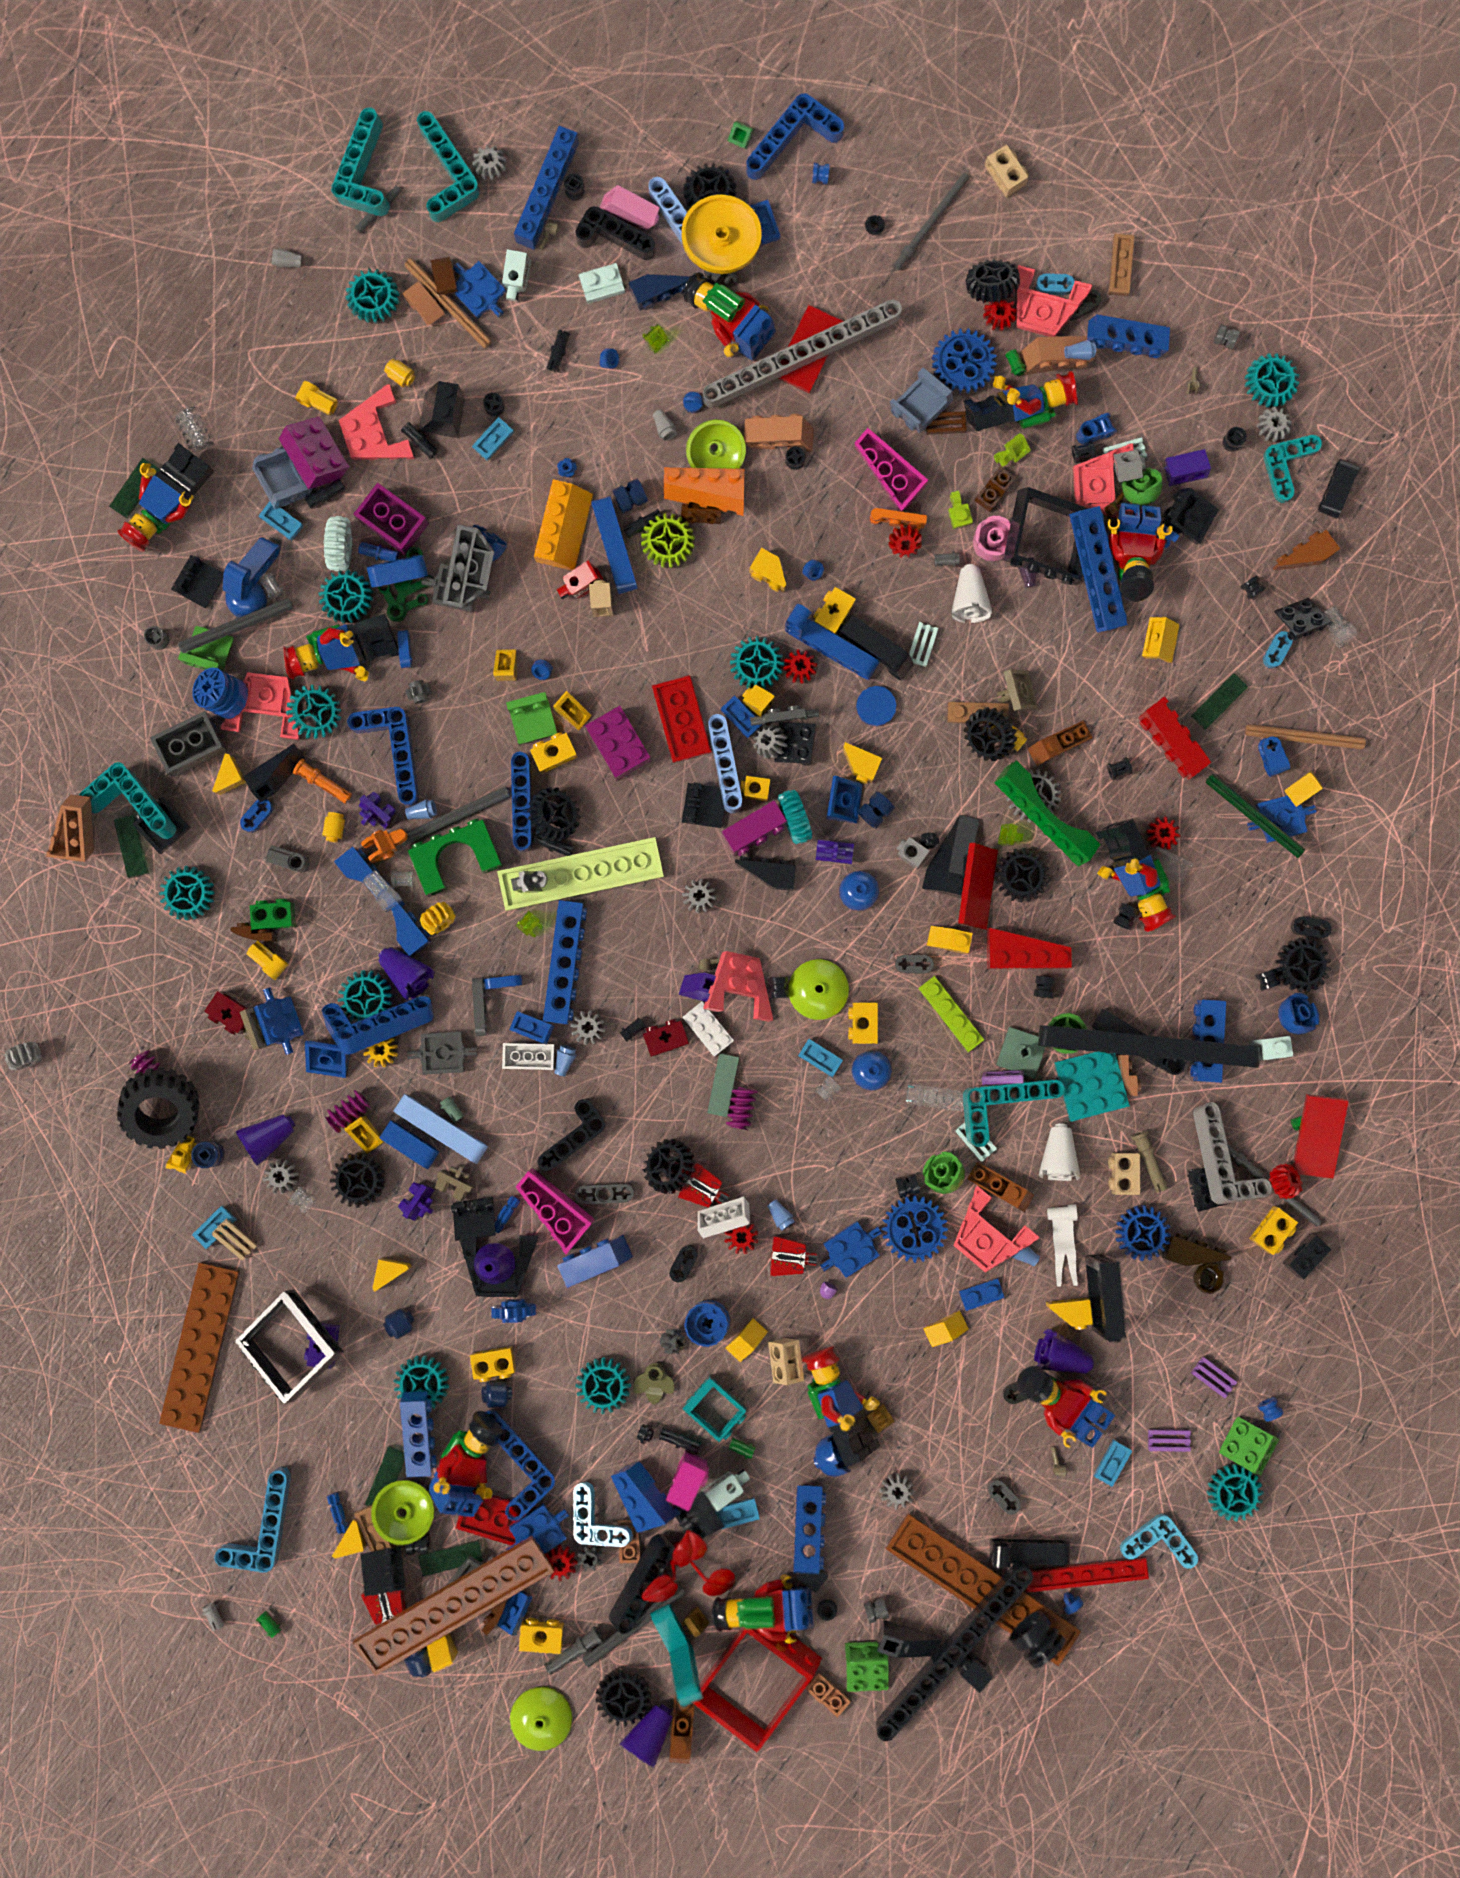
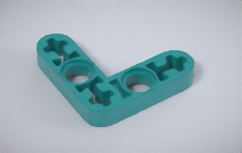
M1308 435L1269 446L1264 452L1263 459L1274 497L1278 502H1288L1295 493L1287 462L1316 454L1322 446V441L1317 435ZM1310 441L1311 443L1316 444V446L1313 449L1311 446L1305 447L1303 450V446H1306ZM1288 446H1296L1298 449L1297 454H1290L1287 449ZM1272 451L1278 454L1275 460L1273 456H1269ZM1274 470H1282L1284 477L1282 479L1276 478ZM1283 489L1289 492L1286 497L1284 494H1280Z

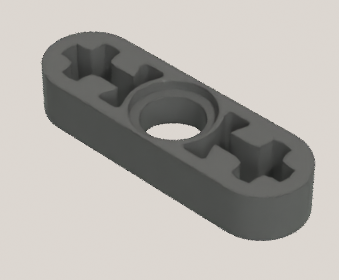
M483 977L472 978L476 1037L487 1036Z
M629 1184L583 1185L575 1191V1199L580 1204L626 1203L634 1196V1189ZM612 1187L617 1188L616 1192H620L623 1190V1187H626L627 1191H630L631 1194L627 1196V1199H623V1195H616L617 1200H613L614 1191ZM592 1188H596V1201L592 1200L593 1196L586 1197L584 1201L578 1195L582 1192V1189H586L587 1193H593ZM607 1188L610 1191L609 1199L603 1200L599 1197L600 1189Z

